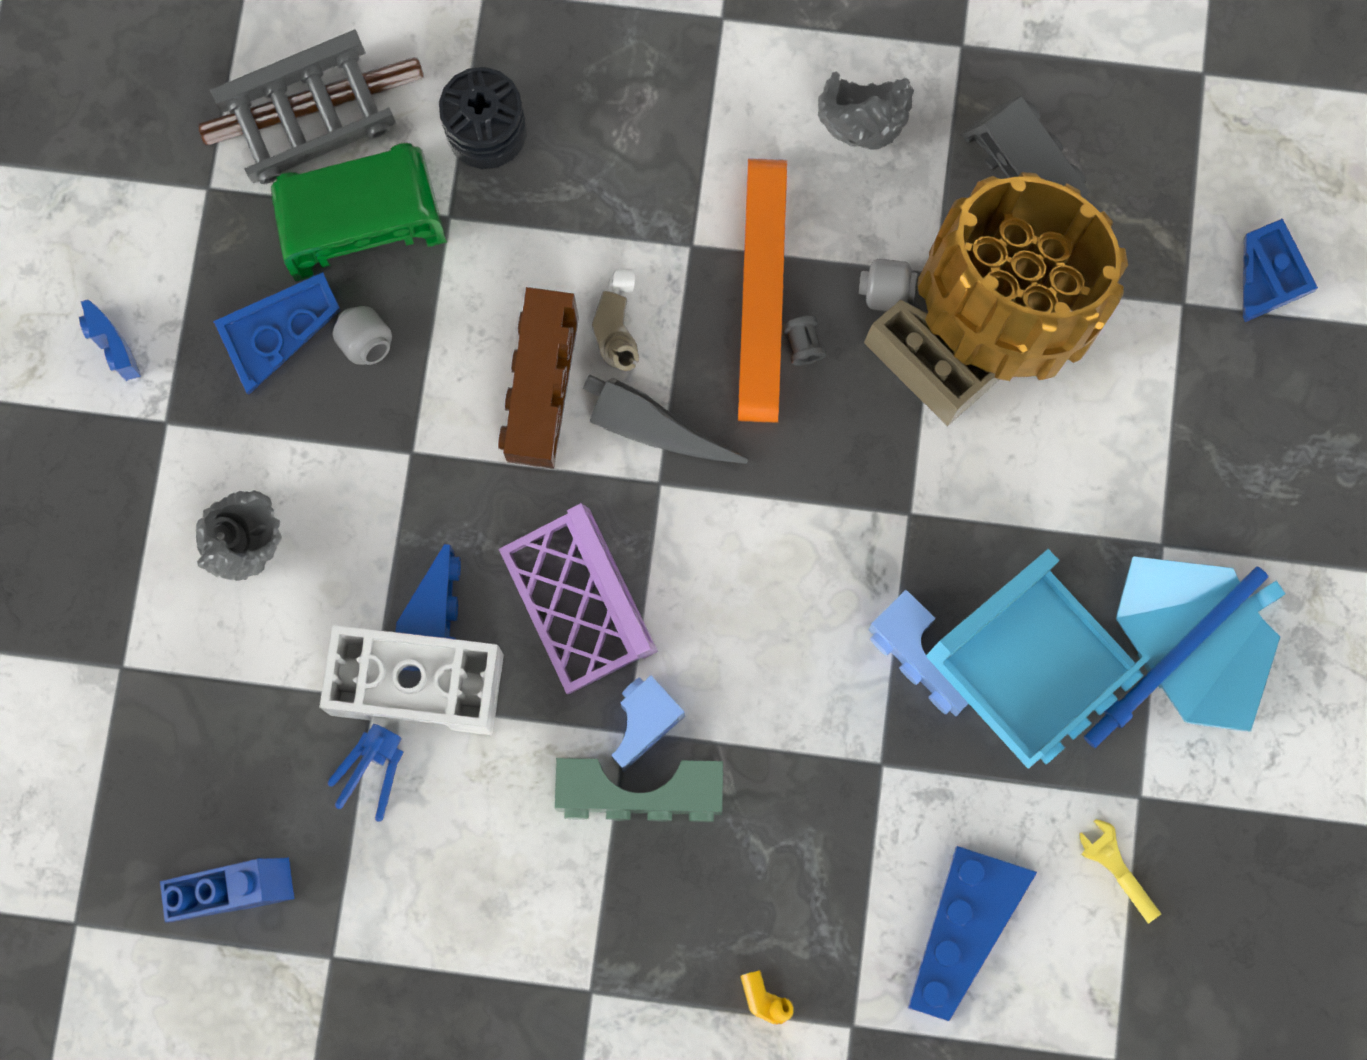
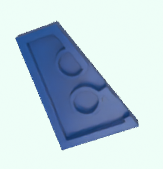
M322 272L215 320L214 324L243 387L249 395L341 310Z

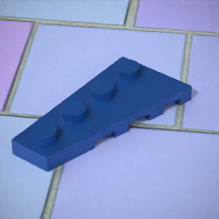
M959 846L955 847L907 1008L950 1021L1036 876V871Z

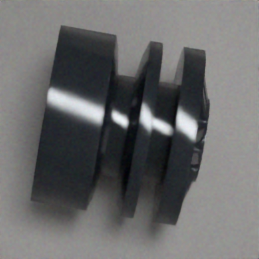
M487 67L468 68L453 76L443 88L439 100V113L447 142L454 155L466 165L479 169L499 168L512 161L522 150L527 136L521 96L514 82L501 71Z

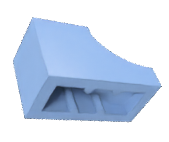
M649 676L645 681L640 677L637 678L622 692L625 699L620 704L627 713V729L623 741L611 756L623 771L627 770L685 717L681 707L652 676Z

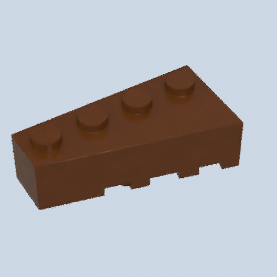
M526 287L523 311L520 313L518 322V349L514 350L511 372L514 373L513 386L508 387L505 399V411H509L507 426H501L498 449L504 450L503 454L507 463L550 469L555 467L579 321L574 293Z

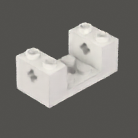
M332 625L320 708L330 716L371 721L372 716L446 724L453 731L493 735L504 654L497 644ZM408 666H415L421 671V680L413 688H404L399 683L400 672Z

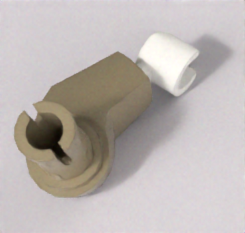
M617 269L609 279L610 292L603 291L592 321V329L603 360L611 367L630 371L636 367L633 361L639 362V354L634 338L624 325L627 298L621 296L620 292L631 293L633 291L635 272L628 269Z

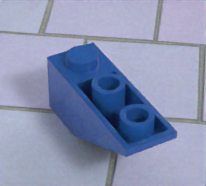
M443 545L398 619L396 633L456 640L455 637H450L451 621H457L458 597L452 596L453 581L460 580L461 558L455 556L451 545ZM408 666L403 669L409 671H420V669L415 666Z
M289 858L254 859L160 881L165 923L260 907L294 899Z

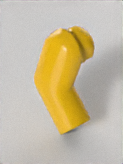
M760 970L740 976L749 1010L753 1015L771 1024H783L792 1017L794 1012L792 1002L787 998H780L767 992Z

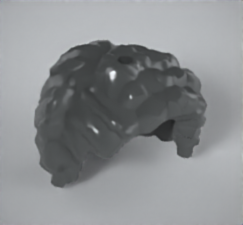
M837 71L833 72L831 78L826 81L823 93L818 97V117L820 122L826 126L828 132L837 140L852 147L860 146L870 150H877L893 143L894 139L900 135L902 128L907 124L909 111L912 108L914 89L911 87L909 79L904 77L902 80L897 79L895 82H884L881 85L870 83L865 86L852 81L849 83L844 79L839 80L840 74Z
M255 490L251 492L238 491L229 494L228 497H224L219 502L212 503L210 508L204 509L203 518L199 519L196 524L197 550L201 555L197 565L216 577L220 576L228 580L240 581L248 579L249 576L259 575L264 570L266 562L274 557L277 545L282 539L278 529L280 520L274 517L271 499Z

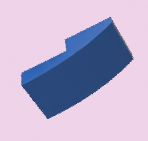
M90 300L81 301L84 315L79 317L82 332L86 339L91 338L100 349H104L105 358L110 370H116L125 381L141 377L132 351L118 329Z

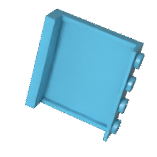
M1049 549L942 638L926 655L931 663L1028 769L1039 759L1047 764L1065 748L1059 741L1067 734L1073 740L1091 724L1087 716L1093 710L1100 716L1115 703L1118 698L1113 692L1120 686L1126 692L1144 676L1139 668L1150 659L1145 654L1135 663L1052 574L1050 570L1060 560Z

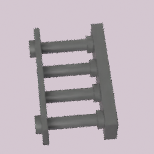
M356 29L210 89L222 113L227 111L232 114L235 113L256 164L244 168L253 184L259 181L260 184L274 182L282 174L281 172L363 137L368 136L369 139L381 137L390 131V126L396 124L390 107L378 112L358 66L359 56L366 53ZM335 66L343 68L364 116L363 119L342 127L321 78L324 75L323 71ZM299 81L307 83L328 131L327 134L308 142L305 140L285 93L288 90L287 86ZM263 96L271 98L292 147L272 157L268 153L249 109L252 105L251 101Z

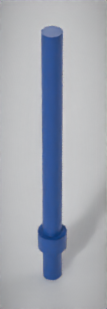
M1256 566L1120 701L1117 700L1104 711L1105 716L1083 736L1086 742L1093 748H1096L1117 727L1122 729L1133 718L1132 712L1268 579L1267 573L1262 568Z

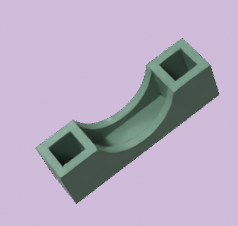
M556 758L555 809L557 812H564V819L586 820L589 819V812L606 813V820H631V813H647L648 821H672V814H689V821L714 822V815H722L723 761L681 760L676 773L664 786L651 792L633 793L613 784L603 772L598 759Z

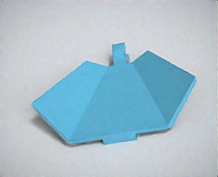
M1133 556L1118 606L1116 620L1138 651L1137 656L1139 659L1145 654L1150 657L1144 664L1149 672L1240 581L1234 568ZM1277 580L1250 598H1247L1158 686L1164 690L1184 722L1246 732L1252 730L1280 640V636L1263 620L1258 612L1285 595Z

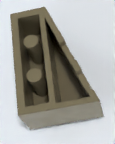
M900 299L872 324L864 344L948 427L1000 379L994 378V373L983 370L973 364L964 365L953 357L955 352L940 335L931 332L925 321L927 313Z

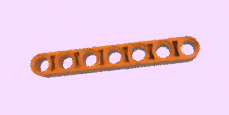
M748 158L738 421L778 423L787 160Z

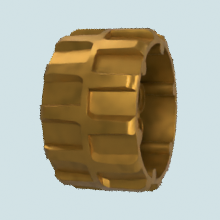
M1021 172L1018 177L1004 179L991 176L977 182L969 197H961L953 203L929 251V258L918 278V292L926 300L928 314L925 321L931 332L940 335L955 352L953 357L964 365L973 364L983 370L994 373V378L1010 381L1012 377L1036 376L1038 380L1055 377L1067 360L1074 363L1082 359L1124 295V286L1119 284L1118 281L1126 270L1128 261L1125 248H1119L1118 241L1112 231L1113 221L1105 211L1099 212L1091 203L1084 199L1079 189L1067 183L1065 186H1062L1058 183L1041 179L1036 173Z

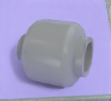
M875 259L871 263L869 272L861 271L859 295H866L867 306L871 310L887 312L900 299L914 305L918 273L912 272L910 264L905 261Z
M358 306L344 310L338 316L332 333L337 346L354 364H376L385 358L390 350L391 330L379 314L368 306Z

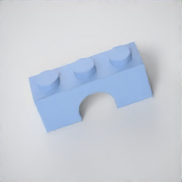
M905 590L871 623L869 631L873 636L870 640L884 655L888 656L892 653L902 663L899 669L913 684L917 685L921 682L932 693L929 699L941 712L947 714L950 711L957 716L969 703L931 663L921 646L922 634L933 624L936 618Z

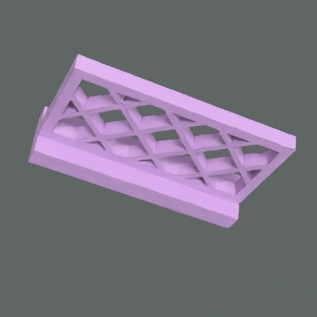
M582 503L568 509V514L499 549L566 694H571L640 658L645 659L658 652L590 509ZM565 526H568L573 537L568 555L548 548L553 533ZM544 538L541 546L534 544V542ZM526 546L540 550L532 573L519 569L512 555ZM577 548L583 560L575 557ZM546 553L566 559L558 582L539 576ZM573 562L587 566L590 572L585 591L565 584ZM522 575L530 577L528 586L526 585ZM537 580L557 586L549 609L536 605L532 598ZM594 584L596 585L600 593V596L592 593ZM563 589L583 595L576 618L556 612ZM590 598L604 602L608 610L602 627L582 620ZM539 611L547 613L545 622L543 621ZM554 616L574 622L566 645L553 641L549 634ZM611 621H613L618 632L609 629ZM580 625L600 631L593 654L573 648ZM607 634L621 638L628 654L614 661L599 657ZM556 647L565 649L562 658L560 657ZM571 652L591 658L586 675L573 682L566 670ZM598 661L606 663V665L595 670Z

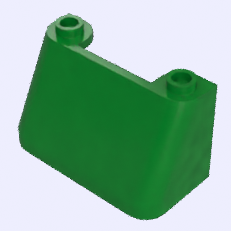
M400 143L391 147L390 151L301 174L297 172L284 173L276 178V182L271 185L284 264L295 282L313 277V266L318 262L324 268L330 266L328 260L330 258L403 239L406 246L414 244L413 237L424 238L428 247L447 243L424 153L420 147L413 146L412 143Z

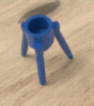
M374 723L368 733L364 732L358 744L328 780V785L334 786L360 755L363 756L335 803L337 809H341L370 762L383 766L385 761L388 760L375 816L377 822L383 820L397 764L404 753L397 748L402 739L400 736Z

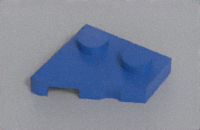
M1283 218L1245 235L1243 240V319L1245 322L1303 298L1317 290L1318 287Z

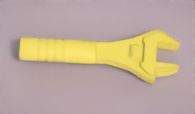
M1098 819L1094 820L1093 822L1104 834L1092 844L1083 833H1080V841L1084 848L1081 855L1100 863L1114 875L1119 885L1149 924L1160 916L1161 912L1124 864L1118 849L1114 826Z

